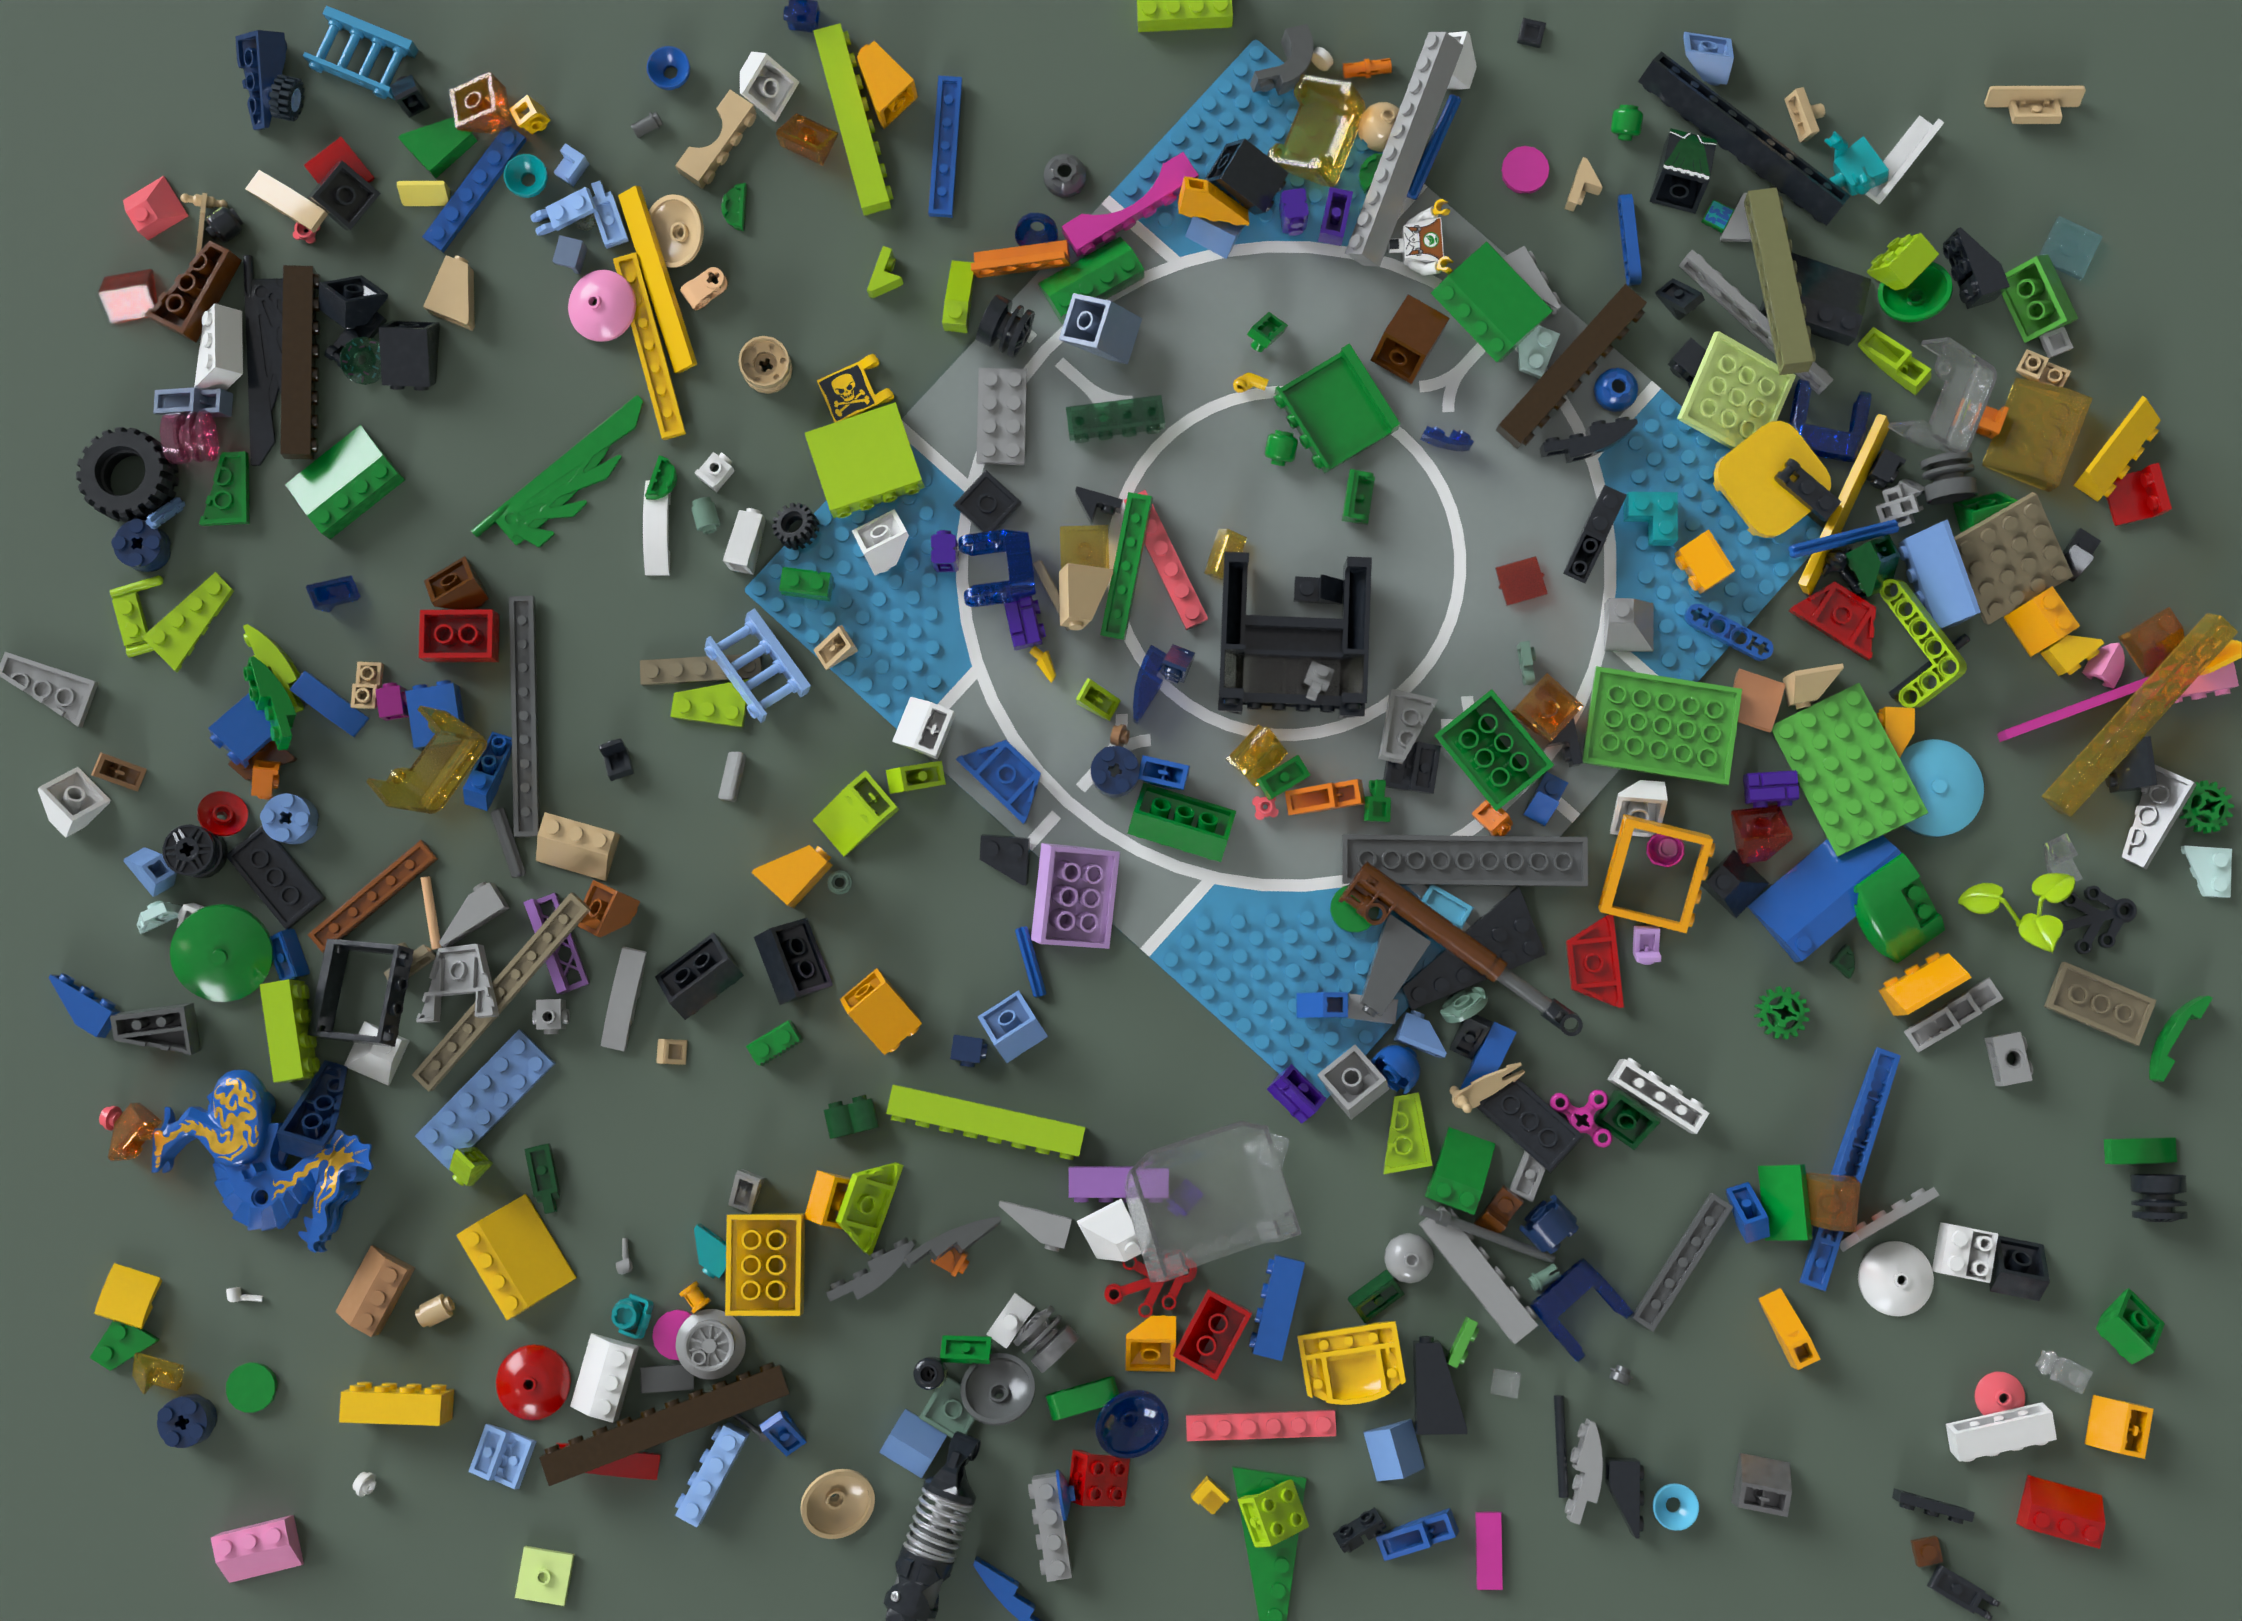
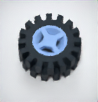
M281 74L274 79V85L272 84L271 86L272 92L269 94L271 100H269V105H271L269 110L272 112V116L293 122L299 118L298 115L301 114L300 109L304 105L302 100L305 98V95H303L305 92L304 84L301 82V79Z

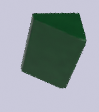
M1385 1270L1350 1295L1348 1301L1363 1322L1366 1323L1405 1294L1388 1270Z

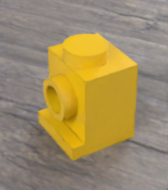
M528 95L509 109L518 127H523L532 135L537 131L545 130L548 122L551 121L544 107ZM529 107L530 112L524 115L522 112Z

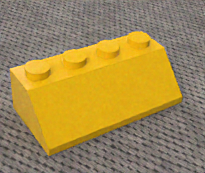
M2144 396L2140 398L2073 485L2097 502L2103 495L2107 498L2116 488V485L2113 484L2116 478L2122 479L2131 468L2127 465L2131 459L2136 461L2145 450L2142 444L2146 440L2151 442L2159 432L2155 427L2161 420L2147 398Z

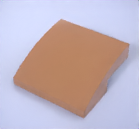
M1739 669L1733 684L1734 688L1742 689L1738 722L1770 733L1780 707L1785 683Z

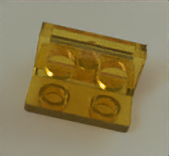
M1258 724L1226 758V761L1243 774L1251 785L1256 787L1258 785L1257 779L1270 772L1286 756L1287 750L1267 726L1263 728Z

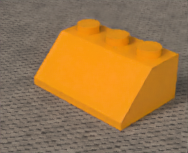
M1936 952L1925 958L1927 963L1920 967L1918 964H1915L1904 971L1906 975L1898 979L1895 976L1883 983L1885 987L1878 991L1893 1016L1909 1015L1972 977L1949 953L1939 954V952Z

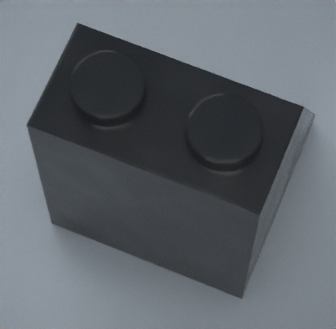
M1241 139L1225 145L1204 180H1208L1249 212L1257 215L1266 213L1271 209L1274 204L1273 198L1276 193H1279L1286 184L1285 178L1289 172L1248 140Z
M392 320L379 327L382 385H388L393 390L405 389V386H414V390L424 391L429 390V387L436 383L440 322Z

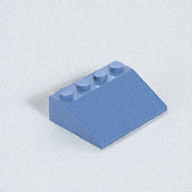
M1948 520L1933 525L1898 543L1900 546L1898 547L1900 558L1905 561L1907 566V578L1910 583H1913L1916 591L1914 594L1942 630L1959 625L1981 613Z

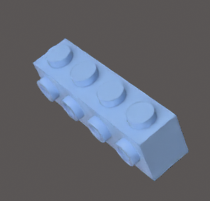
M727 1422L723 1427H717L711 1438L715 1441L711 1450L706 1448L699 1461L703 1463L699 1472L694 1471L687 1483L691 1487L686 1495L684 1493L681 1494L675 1505L678 1508L675 1516L695 1527L702 1523L750 1433L730 1422Z

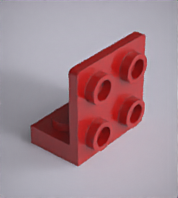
M2159 463L2151 464L2141 471L2128 473L2122 479L2117 477L2113 482L2116 488L2107 498L2115 526L2160 516L2172 509Z
M1073 1450L1069 1486L1074 1485L1076 1501L1071 1502L1081 1506H1125L1130 1457L1127 1455H1096L1083 1450Z

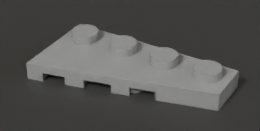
M4 652L0 663L1 678L26 692L40 703L48 706L76 726L83 727L98 687V682L8 652Z

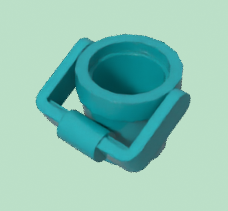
M631 1293L629 1297L618 1301L612 1309L611 1317L614 1325L619 1328L618 1332L634 1339H642L645 1336L654 1306L653 1301ZM638 1327L637 1333L628 1331Z

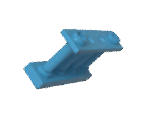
M326 5L323 15L329 22V29L316 56L304 52L303 57L309 63L308 66L319 73L326 71L372 90L373 94L382 99L389 97L395 100L392 89L389 86L402 58L406 57V55L413 58L416 57L418 53L416 45L412 40ZM345 29L350 31L351 36L338 64L326 61L325 59L338 31ZM367 38L373 44L359 74L346 69L359 41ZM386 46L393 49L394 53L379 83L369 79L368 76L381 48L384 49Z

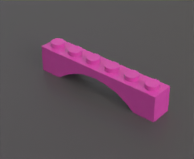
M1182 152L1163 164L1154 185L1133 205L1109 214H1081L1062 226V234L1077 257L1082 254L1086 256L1092 253L1098 244L1102 242L1108 243L1113 240L1119 231L1131 229L1135 226L1137 220L1142 217L1148 218L1157 211L1156 209L1163 204L1168 206L1173 203L1180 194L1184 176L1198 178L1199 175L1185 153Z

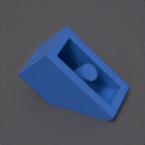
M1746 1182L1725 1189L1729 1204L1733 1206L1732 1213L1736 1225L1746 1244L1770 1237L1768 1216L1750 1183Z

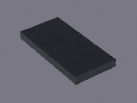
M263 826L259 827L225 855L286 930L293 927L326 899L283 845L267 835Z
M1510 1072L1509 1074L1505 1075V1076L1502 1077V1078H1505V1077H1507V1076H1509V1075H1512L1513 1073ZM1519 1079L1515 1082L1512 1081L1495 1094L1480 1101L1481 1105L1476 1107L1550 1174L1584 1137Z

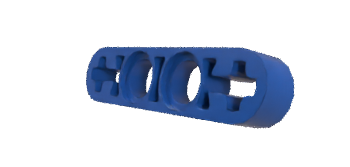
M1632 194L1618 195L1617 206L1626 283L1628 286L1640 285L1642 272Z
M1693 604L1685 611L1684 617L1687 624L1754 660L1763 661L1773 653V644L1769 639L1702 604ZM1696 610H1699V611H1700L1699 615H1700L1702 618L1706 619V618H1708L1709 615H1710L1712 618L1707 622L1706 627H1705V626H1703V624H1704L1706 621L1703 620V619H1700V618H1699L1698 620L1694 621V620H1693V616H1694V615L1691 614V612H1695ZM1719 620L1723 622L1724 631L1722 633L1713 631V621ZM1740 631L1745 634L1746 641L1744 644H1737L1734 641L1733 636L1735 632ZM1752 638H1754L1755 641H1753L1752 644L1756 646L1764 644V650L1767 651V653L1764 652L1761 655H1759L1758 648L1751 646L1749 649H1747L1746 647L1750 644Z

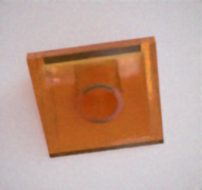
M796 113L777 130L776 136L781 147L823 166L838 137V132Z

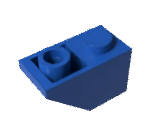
M1348 992L1296 993L1297 1018H1347Z

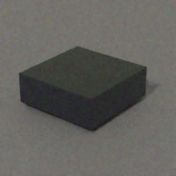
M1523 18L1517 43L1540 48L1546 23Z

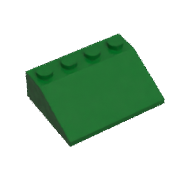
M1487 241L1431 292L1437 301L1497 363L1502 362L1553 312L1548 304Z
M359 425L285 485L320 533L331 540L404 482L405 478L366 430Z
M1493 689L1434 735L1495 811H1498L1554 766Z

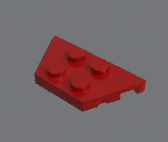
M1837 582L1831 583L1789 609L1790 613L1868 661L1872 658L1871 646L1872 638H1874L1875 628L1873 622L1876 617V607Z
M1608 914L1566 941L1571 990L1617 1008H1624L1614 915Z

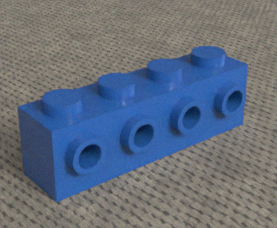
M1277 1254L1274 1255V1259L1269 1258L1266 1273L1270 1274L1268 1284L1263 1283L1260 1298H1264L1262 1308H1257L1254 1322L1258 1323L1256 1333H1251L1249 1347H1252L1253 1354L1282 1361L1305 1266L1304 1261Z

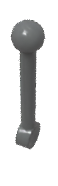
M739 1414L733 1416L756 1433L760 1441L765 1442L768 1440L759 1429Z

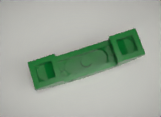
M2198 996L2180 1007L2166 1022L2157 1037L2151 1054L2149 1078L2151 1081L2164 1082L2175 1063V1060L2167 1056L2187 1021L2189 1019H2201L2212 1001V997Z

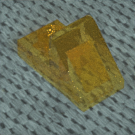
M136 1352L132 1376L143 1394H146L153 1385L178 1391L182 1386L184 1365Z

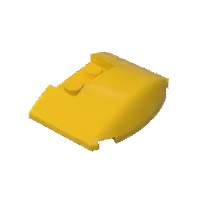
M1396 1321L1377 1322L1297 1336L1307 1396L1311 1398L1315 1396L1326 1401V1403L1339 1405L1366 1403L1390 1394L1400 1383L1402 1385L1406 1382Z

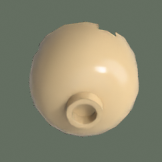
M1378 102L1369 106L1361 115L1357 127L1358 136L1361 141L1363 139L1368 144V148L1377 152H1383L1399 108L1388 102Z

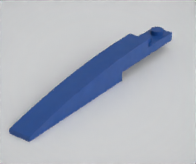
M1878 1047L1874 1051L1812 1231L1813 1240L1799 1283L1826 1291L1854 1197L1858 1196L1901 1055Z

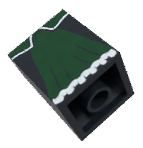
M1671 128L1663 147L1649 202L1696 214L1710 181L1717 140Z

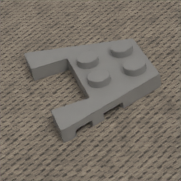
M471 944L438 948L429 977L432 979L429 991L424 993L422 1002H425L422 1014L418 1013L416 1022L422 1024L440 1022L442 996L476 993L475 1017H499L484 945Z

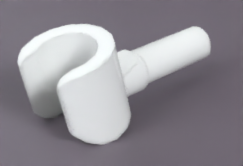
M241 1287L226 1290L227 1299L230 1302L246 1300L263 1301V1296L241 1295Z

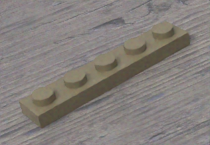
M744 654L725 656L731 663ZM762 655L736 671L742 680L751 679L762 672ZM708 656L640 660V681L642 686L729 681L715 659L712 661Z

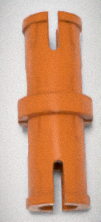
M1368 58L1361 62L1343 63L1344 79L1362 76L1371 78V75L1392 73L1390 58L1369 60Z

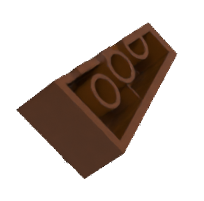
M209 241L189 263L190 267L182 275L179 274L174 281L176 283L167 293L163 292L158 297L159 302L152 309L149 308L144 315L157 324L196 343L202 333L203 313L208 311L214 303H219L242 260L230 250Z

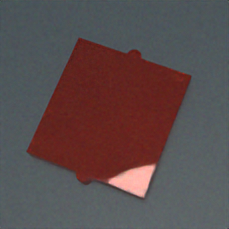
M1536 556L1495 568L1500 583L1498 588L1502 590L1506 606L1548 594L1543 580L1544 573H1541Z

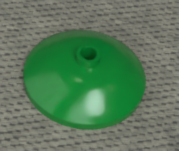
M1931 262L1907 288L1894 290L1881 282L1878 288L1880 307L1889 317L1902 322H1918L1929 319L1942 311L1950 301L1953 292L1952 279L1944 267Z

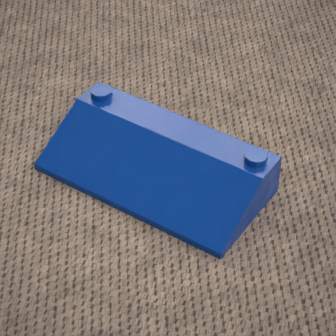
M1882 835L1837 857L1828 839H1826L1747 907L1794 962H1801L1856 916L1854 904H1857L1858 893H1854V886L1900 855L1901 852Z

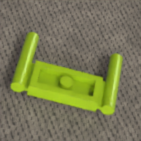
M159 575L110 590L128 658L154 651L142 638L148 632L137 592L162 585L163 578Z

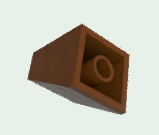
M1408 294L1384 331L1370 361L1412 384L1450 318Z

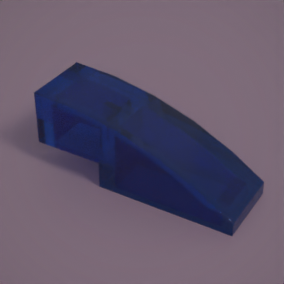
M1150 645L1142 661L1135 684L1133 722L1137 725L1163 685V680L1157 677V674L1161 670L1162 662L1167 654L1153 645Z

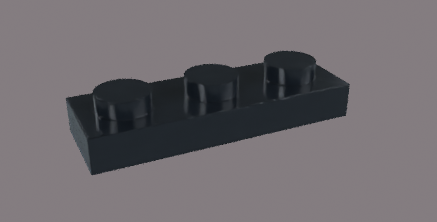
M1895 1488L1892 1498L1900 1502L1899 1506L1914 1511L1915 1507L1924 1509V1514L1939 1517V1513L1948 1515L1949 1521L1963 1524L1964 1520L1973 1522L1975 1512L1967 1508Z

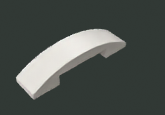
M646 481L643 504L645 575L670 576V551L668 546L671 492L665 497L656 500L646 499L645 493L650 482Z

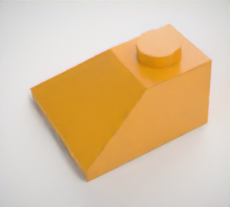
M1150 1316L1126 1334L1125 1371L1175 1372V1357H1173V1354L1176 1350V1316Z

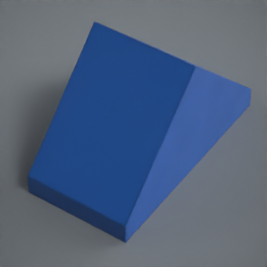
M1143 755L1138 780L1165 789L1184 790L1190 766Z

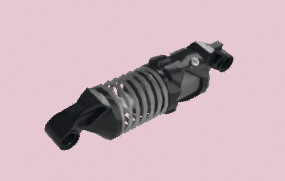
M959 1431L955 1432L950 1441L946 1464L936 1475L924 1480L923 1488L921 1489L924 1495L918 1498L921 1504L915 1507L918 1513L912 1516L915 1522L909 1525L912 1531L906 1534L908 1540L903 1543L898 1560L896 1561V1572L898 1575L895 1584L886 1592L883 1601L887 1608L886 1621H934L939 1610V1591L942 1582L951 1576L954 1558L956 1557L953 1549L959 1548L958 1543L954 1540L959 1541L963 1538L956 1531H964L966 1529L963 1524L957 1521L966 1522L969 1520L966 1515L960 1512H971V1508L976 1500V1495L967 1480L965 1466L969 1461H974L977 1457L981 1440ZM924 1499L935 1501V1505L929 1504ZM921 1508L931 1510L932 1514L924 1512ZM919 1517H921V1518H926V1519H928L929 1521H923V1522H922V1521L919 1520L918 1518H919Z

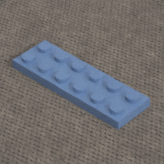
M519 1029L415 1137L449 1170L454 1151L459 1148L475 1147L556 1063Z

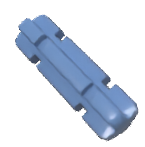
M180 497L173 498L170 502H167L150 514L145 521L151 529L158 528L161 524L175 516V513L182 511L185 502Z

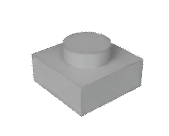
M2064 326L2042 334L2039 337L2049 359L2074 348Z

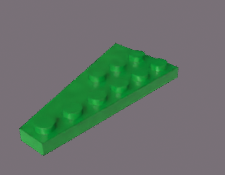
M1232 1466L1238 1499L1246 1495L1260 1494L1286 1480H1293L1303 1506L1306 1477ZM1240 1508L1259 1621H1287L1299 1533L1270 1547H1255Z

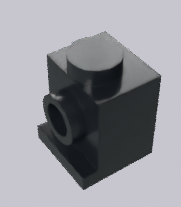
M1884 449L1877 455L1866 480L1870 481L1873 487L1883 490L1886 484L1894 482L1899 473L1897 469L1905 464L1906 459Z

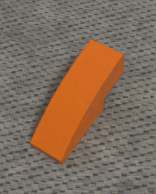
M1360 779L1285 791L1289 816L1365 804L1363 783Z

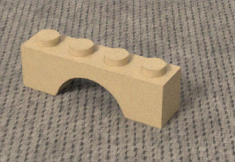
M732 90L728 91L716 108L722 119V131L718 139L711 145L703 148L688 147L675 165L680 175L701 189L706 184L712 182L719 165H723L727 161L729 151L733 146H737L743 137L742 133L747 127H751L756 119L757 113L754 105Z

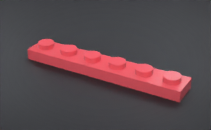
M1146 490L1137 493L1142 495H1148ZM1152 504L1144 544L1185 629L1188 630L1207 621L1208 617Z
M1335 1410L1186 1415L1187 1441L1336 1436Z

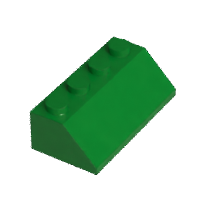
M1120 236L1044 279L1038 285L1061 324H1064L1073 293L1106 300L1144 278V268L1133 249Z
M1143 783L1127 834L1221 862L1236 811Z

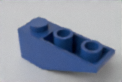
M492 731L463 787L466 805L485 811L489 810L498 792L512 752L511 737Z
M61 973V975L50 974L48 978L75 1025L95 1037L106 1038L112 1028L110 1016L120 1013V1011L115 1009L116 1004L105 998L100 1000L94 996L95 991L83 985L81 987L74 984L75 979L64 973Z

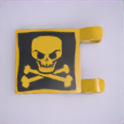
M870 354L859 362L817 380L834 422L856 416L880 404L894 400L893 392L889 388L875 395L865 373V370L879 366V360L875 354Z

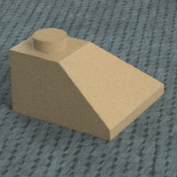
M1843 663L1798 670L1784 677L1783 683H1785L1784 689L1788 707L1796 706V709L1810 707L1811 703L1820 698L1843 670Z

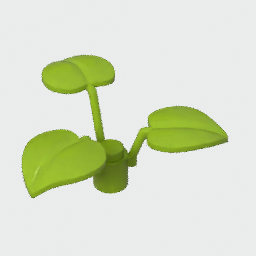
M2049 873L2039 876L2032 884V892L2036 896H2040L2037 915L2028 913L2021 920L2007 900L2002 898L2003 888L1993 883H1981L1970 887L1960 896L1958 904L1978 914H1989L1997 910L2000 903L2004 904L2015 920L2016 926L2019 927L2020 936L2026 942L2043 950L2053 952L2057 941L2062 935L2063 924L2060 919L2054 916H2042L2043 902L2046 899L2051 903H2059L2067 899L2074 890L2075 879L2073 876L2061 873Z

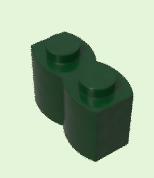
M866 1095L852 1098L853 1103L843 1105L842 1101L828 1104L829 1109L823 1111L830 1139L879 1128L873 1098L867 1099Z

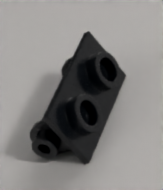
M1374 1507L1369 1511L1363 1512L1349 1524L1341 1526L1333 1535L1344 1553L1348 1551L1351 1553L1364 1544L1360 1536L1365 1534L1367 1539L1371 1540L1380 1533H1383V1529L1387 1526Z

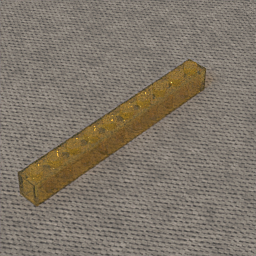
M2207 613L2041 797L2058 813L2071 817L2234 638L2238 631L2223 616Z

